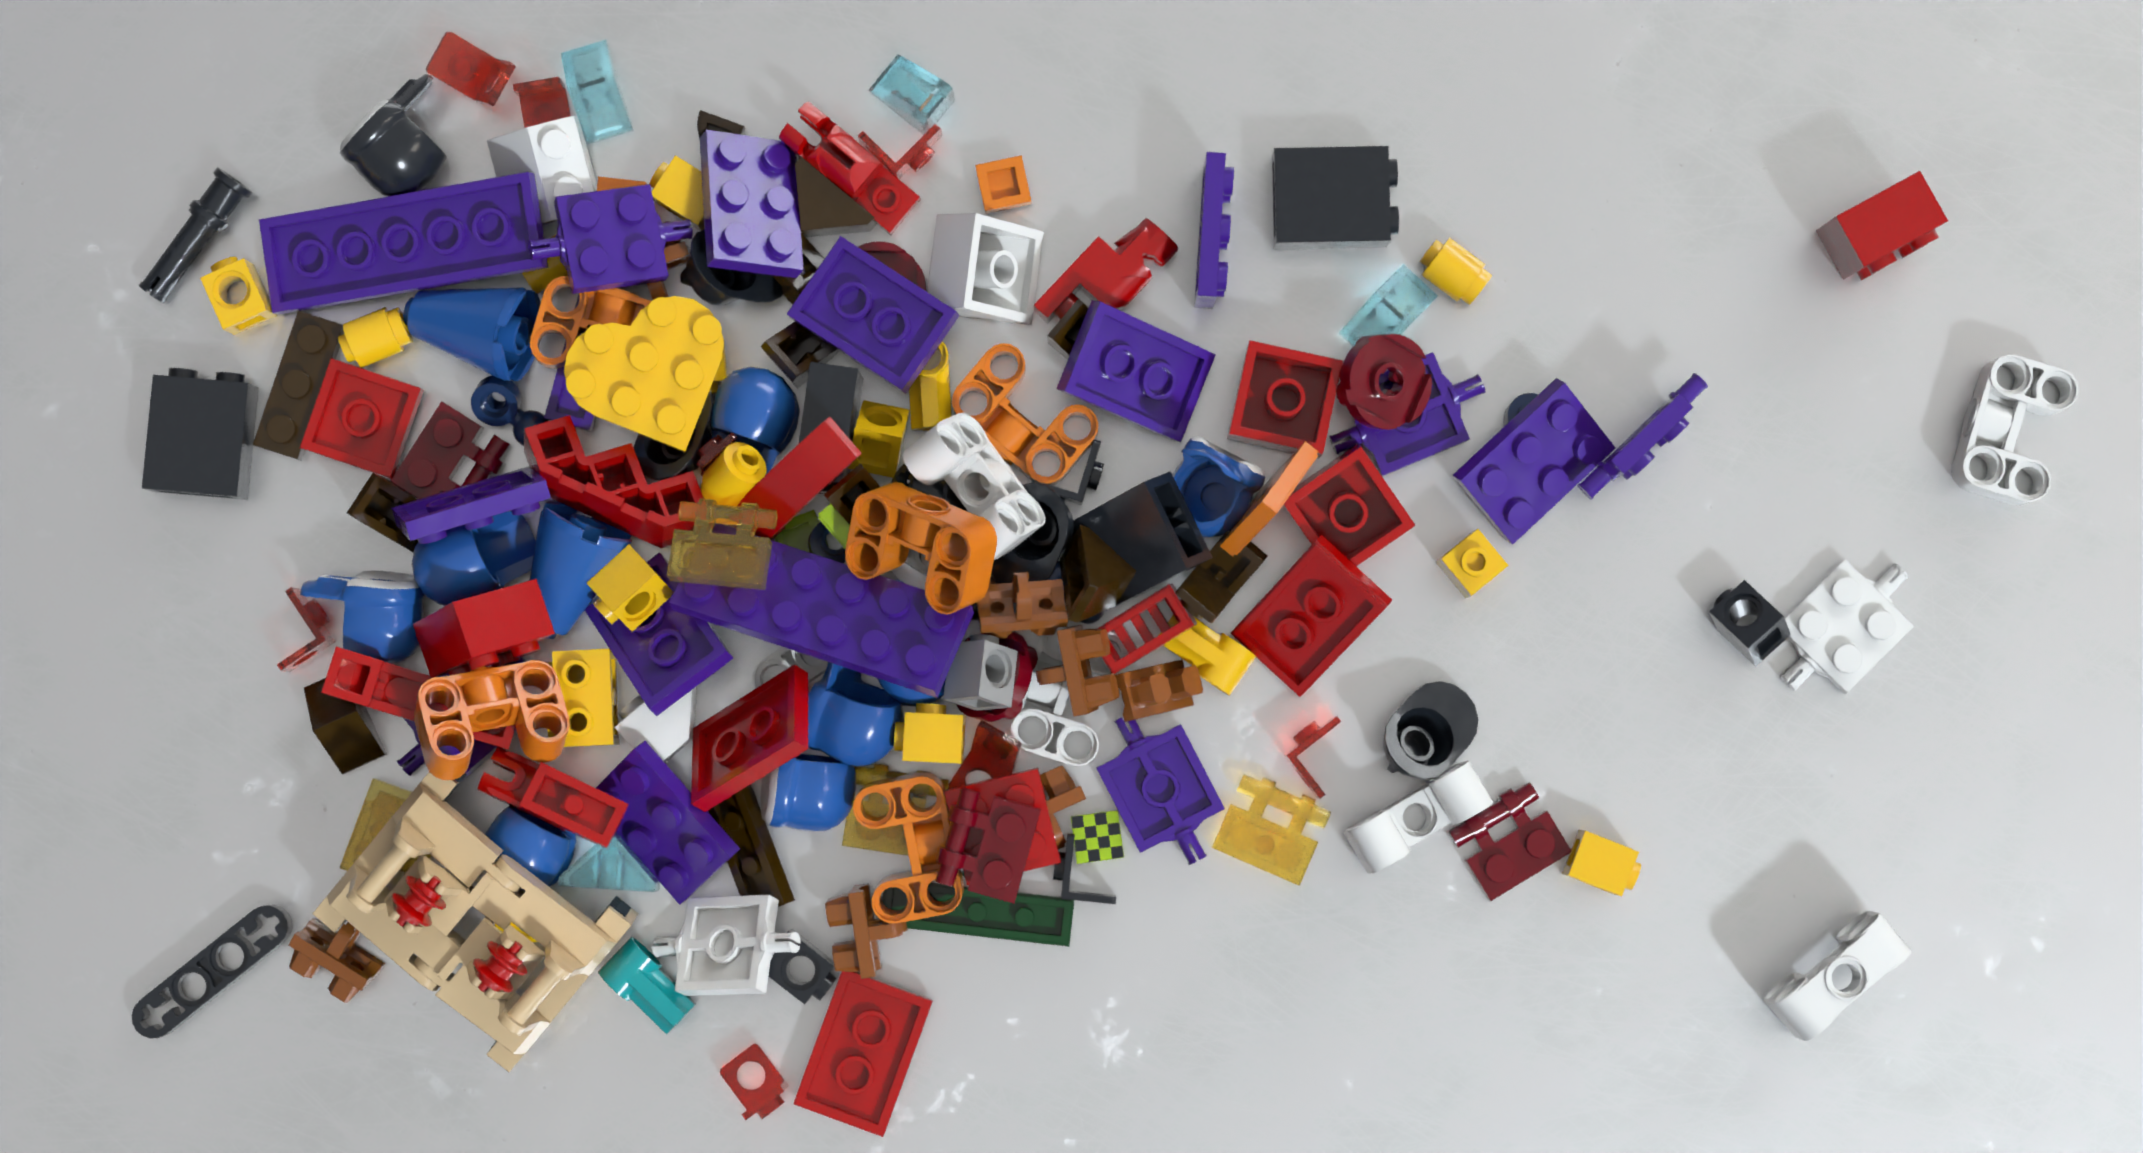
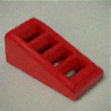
M1173 584L1166 585L1097 628L1106 629L1108 634L1115 631L1129 653L1120 658L1109 639L1110 654L1101 657L1111 673L1116 674L1197 625L1193 615L1184 608L1181 598L1175 593L1177 589ZM1164 600L1178 621V624L1173 627L1169 625L1157 605ZM1147 610L1162 633L1155 638L1140 615ZM1130 620L1145 643L1137 648L1124 626Z

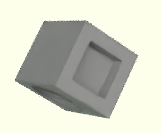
M985 634L971 635L970 641L961 642L945 681L943 700L976 711L1011 708L1018 651L999 645V638Z

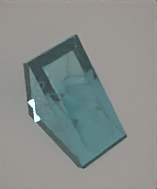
M603 40L561 53L567 89L587 143L591 144L634 131L607 41Z
M897 54L869 89L876 98L925 137L955 101L953 88L947 82Z
M1403 264L1369 298L1339 334L1352 346L1362 336L1378 334L1402 335L1438 295Z
M615 833L608 849L595 844L559 876L558 886L645 892L660 890V882L617 833Z

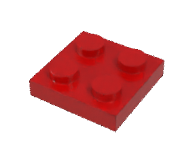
M331 358L300 448L392 479L396 473L424 390Z
M1038 767L944 791L949 811L951 805L957 804L961 787L980 792L975 810L988 814L990 813L995 795L1041 808L1024 871L1061 863ZM970 827L963 852L978 855L984 834L983 829ZM963 869L966 884L969 885L973 872Z

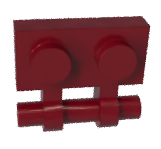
M441 401L392 477L391 482L416 498L422 499L488 479L491 473H498L504 463L500 459L510 444L494 434L483 450L475 445V442L484 430V427ZM467 456L476 463L463 484L459 485L452 478Z
M1530 782L1516 791H1513L1511 788L1498 795L1500 799L1498 802L1448 831L1458 848L1474 839L1480 850L1464 859L1489 901L1496 899L1572 852L1548 811H1543L1532 819L1527 815L1524 808L1539 799L1536 790ZM1510 817L1516 828L1493 841L1488 829Z
M961 787L957 804L951 805L947 818L952 822L945 847H939L936 862L940 863L935 881L940 884L954 886L958 869L973 872L968 891L1015 904L1041 808L995 795L990 813L988 814L975 810L980 792ZM970 827L984 830L978 855L963 852Z

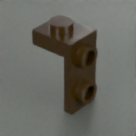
M1227 531L1210 550L1213 558L1196 566L1175 592L1181 598L1184 608L1190 614L1200 619L1204 618L1209 623L1215 621L1233 596L1268 557L1251 541L1238 555L1232 557L1220 547L1230 531Z

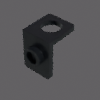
M1096 439L1093 441L1078 493L1036 480H1032L1031 483L1037 482L1048 485L1065 501L1082 506L1087 488L1097 490L1104 463L1096 461L1101 441Z
M1068 833L1066 852H1059L1061 863L1054 866L1053 880L1063 881L1061 899L1116 904V895L1069 890L1075 834Z

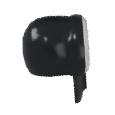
M425 74L418 79H409L390 100L380 101L352 129L340 145V154L344 160L352 164L370 186L384 196L421 191L433 181L447 158L445 153L405 115L409 108L432 85L434 78L429 74Z

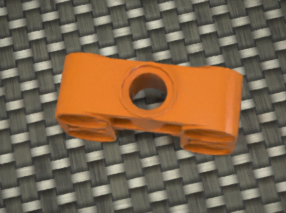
M568 276L555 278L548 283L541 300L530 338L532 354L541 365L547 368L556 369L565 366L567 352L576 338L580 336L581 331L585 332L590 326L611 322L631 326L640 310L649 305L651 300L641 298L634 293L619 288L578 293L580 295L578 306L572 311L561 312L553 306V296L559 289L570 288ZM558 333L566 340V349L559 357L547 358L540 353L539 343L546 334Z
M1001 343L994 345L956 387L952 396V406L955 415L964 413L960 408L964 395L972 391L982 393L987 398L985 410L981 414L970 416L982 426L987 438L1003 460L1009 465H1013L1031 481L1036 480L1039 483L1052 486L1057 485L1093 445V441L1097 438L1098 434L1097 417L1088 407L1075 404L1062 410L1046 430L1041 426L1037 427L1015 409L1011 401L1008 400L1025 377L1026 365L1023 354L1017 347L1011 344ZM1002 355L1014 358L1018 364V370L1015 375L1008 379H999L991 372V364L997 357ZM1073 416H1082L1090 423L1091 431L1084 439L1072 440L1067 437L1063 430L1066 420ZM1043 452H1051L1060 460L1059 470L1049 477L1041 476L1033 469L1035 457Z
M893 482L863 493L856 499L845 549V560L848 568L855 576L868 580L904 564L909 548L924 554L925 560L929 561L925 582L927 602L938 613L947 615L977 603L985 597L989 587L997 547V535L993 525L984 517L953 506L942 498L927 495L903 483Z
M530 660L500 667H482L466 673L428 679L420 687L414 711V722L425 764L429 772L441 780H455L467 771L474 746L473 732L515 725L524 754L533 761L545 763L555 760L562 753L570 727L569 716L557 674L548 663L540 660ZM536 686L543 693L531 694L524 690L523 687ZM441 703L449 710L437 712L428 707V704ZM546 728L551 730L555 736L545 738L538 735L535 730ZM442 746H452L458 749L460 754L447 755L441 752L439 748Z
M918 772L872 781L865 784L859 790L853 802V813L856 820L862 826L869 829H881L903 824L912 871L884 877L877 884L872 896V908L875 915L887 923H902L944 915L952 912L962 899L964 882L961 869H958L954 884L955 895L951 899L938 901L930 895L928 885L936 879L940 863L936 862L939 847H945L951 826V821L947 819L949 810L944 794V784L936 775L930 772ZM917 784L930 785L935 790L937 800L932 806L927 808L916 806L910 798V789ZM870 793L882 794L888 800L889 811L880 817L869 815L863 807L864 797ZM890 887H897L906 894L908 904L900 910H891L883 904L881 893Z

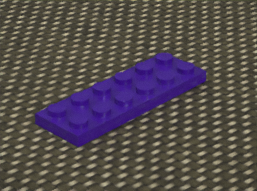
M531 172L259 219L271 308L274 314L297 312L298 310L326 307L548 268L547 258L531 261L529 256L528 240L544 239L535 174Z
M707 520L669 601L673 611L935 698L940 693L974 614L972 605L951 614H940L932 609L927 602L924 589L880 575L868 580L860 579L850 571L846 564L711 520Z

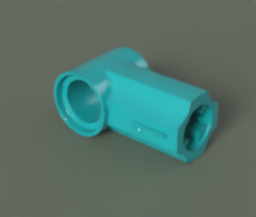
M631 937L598 971V974L619 996L626 1001L632 1000L663 1032L668 1034L696 1003L690 996H684L675 991L676 983L661 970L662 964L642 943Z

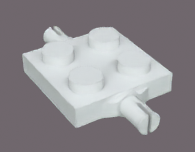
M1845 559L1785 618L1791 634L1787 639L1794 645L1800 659L1781 676L1783 682L1786 684L1800 671L1801 673L1788 685V687L1796 691L1815 672L1827 677L1844 694H1847L1914 627L1895 607L1890 597L1909 578L1908 574L1903 571L1890 583L1889 581L1902 569L1894 563L1875 583L1863 577Z
M770 895L688 898L685 922L677 937L654 938L652 943L657 946H652V953L655 957L676 956L678 971L675 991L684 996L766 994L770 962L773 954L781 952L796 953L799 951L800 946L795 943L801 944L797 932H775L779 900Z

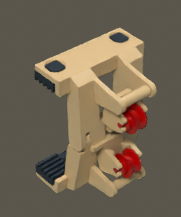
M428 772L312 914L334 933L348 921L419 984L431 991L438 990L435 996L496 1040L486 1055L510 1072L631 927L639 913L616 896L596 921H592L514 859L504 854L500 856L504 850L445 802L467 776L466 773L455 780H441ZM430 854V855H431L432 857H434L439 863H441L446 869H444V868H442L441 866L437 865L436 863L432 862V861H431L429 858H427L425 855ZM419 856L390 891L386 885L410 857L416 858ZM485 870L487 873L482 877V879L477 883V885L473 887L472 884ZM473 906L485 915V918L465 940L453 928ZM494 922V923L497 924L499 927H501L504 931H503V932L500 931V930H499L497 927H495L492 923ZM512 922L513 924H515L517 927H519L521 930H523L525 933H527L529 936H531L533 939L539 942L542 946H544L545 952L542 951L539 947H537L534 943H532L528 938H526L513 926H511L510 923ZM545 957L544 964L546 967L520 996L516 991ZM461 962L463 965L457 971V973H452L454 969L458 966V964Z

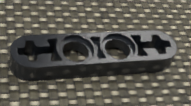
M264 905L252 910L139 1000L132 1012V1024L135 1030L142 1036L150 1039L166 1036L176 1030L286 942L293 929L289 913L283 907L277 905ZM262 915L266 918L276 916L279 920V923L275 926L278 935L276 938L271 934L265 935L253 944L260 948V952L256 954L252 943L242 936L240 931L245 929L247 936L253 935L263 926L260 919ZM232 942L237 944L244 953L242 964L235 970L226 969L219 960L220 949L226 943ZM192 972L200 974L206 982L205 993L198 1000L187 998L181 987L183 978ZM169 989L173 1000L183 1007L185 1011L181 1014L178 1006L173 1007L162 1016V1021L165 1024L163 1027L159 1024L149 1026L146 1019L151 1014L147 1007L150 1005L152 1008H158L168 1003L172 998L166 995L165 991Z

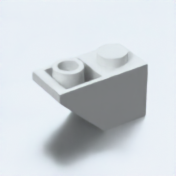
M697 686L658 716L649 710L640 695L637 696L618 713L623 720L615 726L616 730L633 749L646 741L664 763L668 762L693 740Z

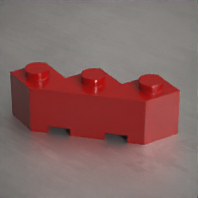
M570 415L524 428V454L530 468L546 479L551 499L661 549L700 537L709 519V511L693 471L647 484L632 443L585 456Z

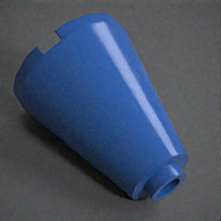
M523 287L420 290L414 298L411 297L407 301L403 320L408 325L409 333L413 337L502 381H519L529 371L535 358L530 348V338L541 301L538 293Z
M547 501L540 513L529 581L537 579L555 634L547 637L548 639H555L557 634L567 635L596 596V593L587 585V582L628 544L631 545L632 543L630 534L593 517L590 518L577 514L578 510L558 501Z

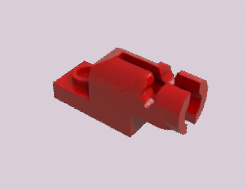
M809 101L804 103L798 110V113L801 114L800 119L821 137L820 143L817 146L809 144L807 139L789 123L780 132L779 139L791 148L796 155L805 159L874 216L877 225L889 235H892L921 200L920 196L888 171L879 159Z
M1145 218L1136 228L1114 243L1117 246L1115 250L1098 236L1033 305L1034 312L1047 324L1055 316L1061 320L1079 299L1075 295L1079 290L1090 300L1100 301L1121 310L1152 279L1150 269L1144 266V260L1163 267L1178 251V246L1148 218Z
M501 747L495 750L491 757L493 764L515 774L512 781L506 782L483 772L477 788L478 791L563 831H570L608 849L629 807L628 803L542 762L538 764Z

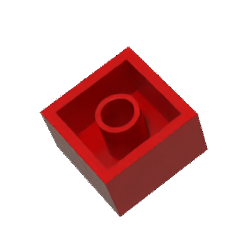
M1918 171L1837 215L1817 229L1816 232L1843 280L1857 273L1860 280H1863L1897 261L1894 255L1895 251L1898 250L1901 257L1904 258L1939 238L1935 229L1948 222V219L1921 171Z
M1249 340L1227 439L1289 453H1295L1306 441L1318 451L1317 459H1319L1323 455L1343 360Z
M1359 443L1298 484L1284 503V506L1311 544L1322 534L1355 566H1358L1416 526Z
M537 579L452 602L413 624L431 678L445 674L466 673L490 665L492 667H500L515 663L520 660V657L541 650L539 641L555 634Z

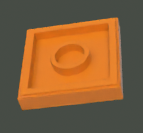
M1305 441L1266 482L1250 503L1246 513L1220 545L1221 548L1232 557L1238 555L1279 512L1318 457V451Z

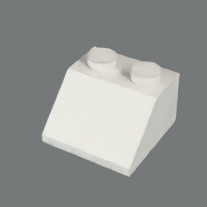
M573 115L526 127L487 140L496 177L524 172L535 174L542 225L557 221L554 207L556 196L597 191V183L580 118Z
M977 213L937 214L927 292L956 310L961 317L1032 325L1033 305L1035 303L1044 232Z

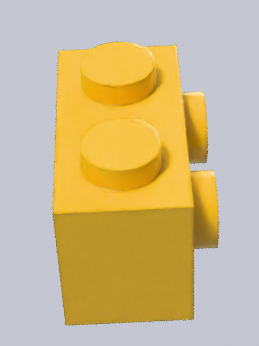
M611 650L552 651V662L546 663L554 668L557 674L570 723L564 747L620 745L619 732L615 728L619 724L616 658ZM547 729L548 737H554L555 734Z
M916 703V713L905 712L904 722H895L894 751H903L902 761L963 764L966 716L946 714L947 705Z

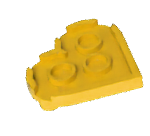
M671 296L652 300L649 305L640 310L631 326L612 322L592 325L576 338L567 352L564 367L567 390L579 407L593 416L686 452L721 364L724 347L721 324L708 308L694 299Z

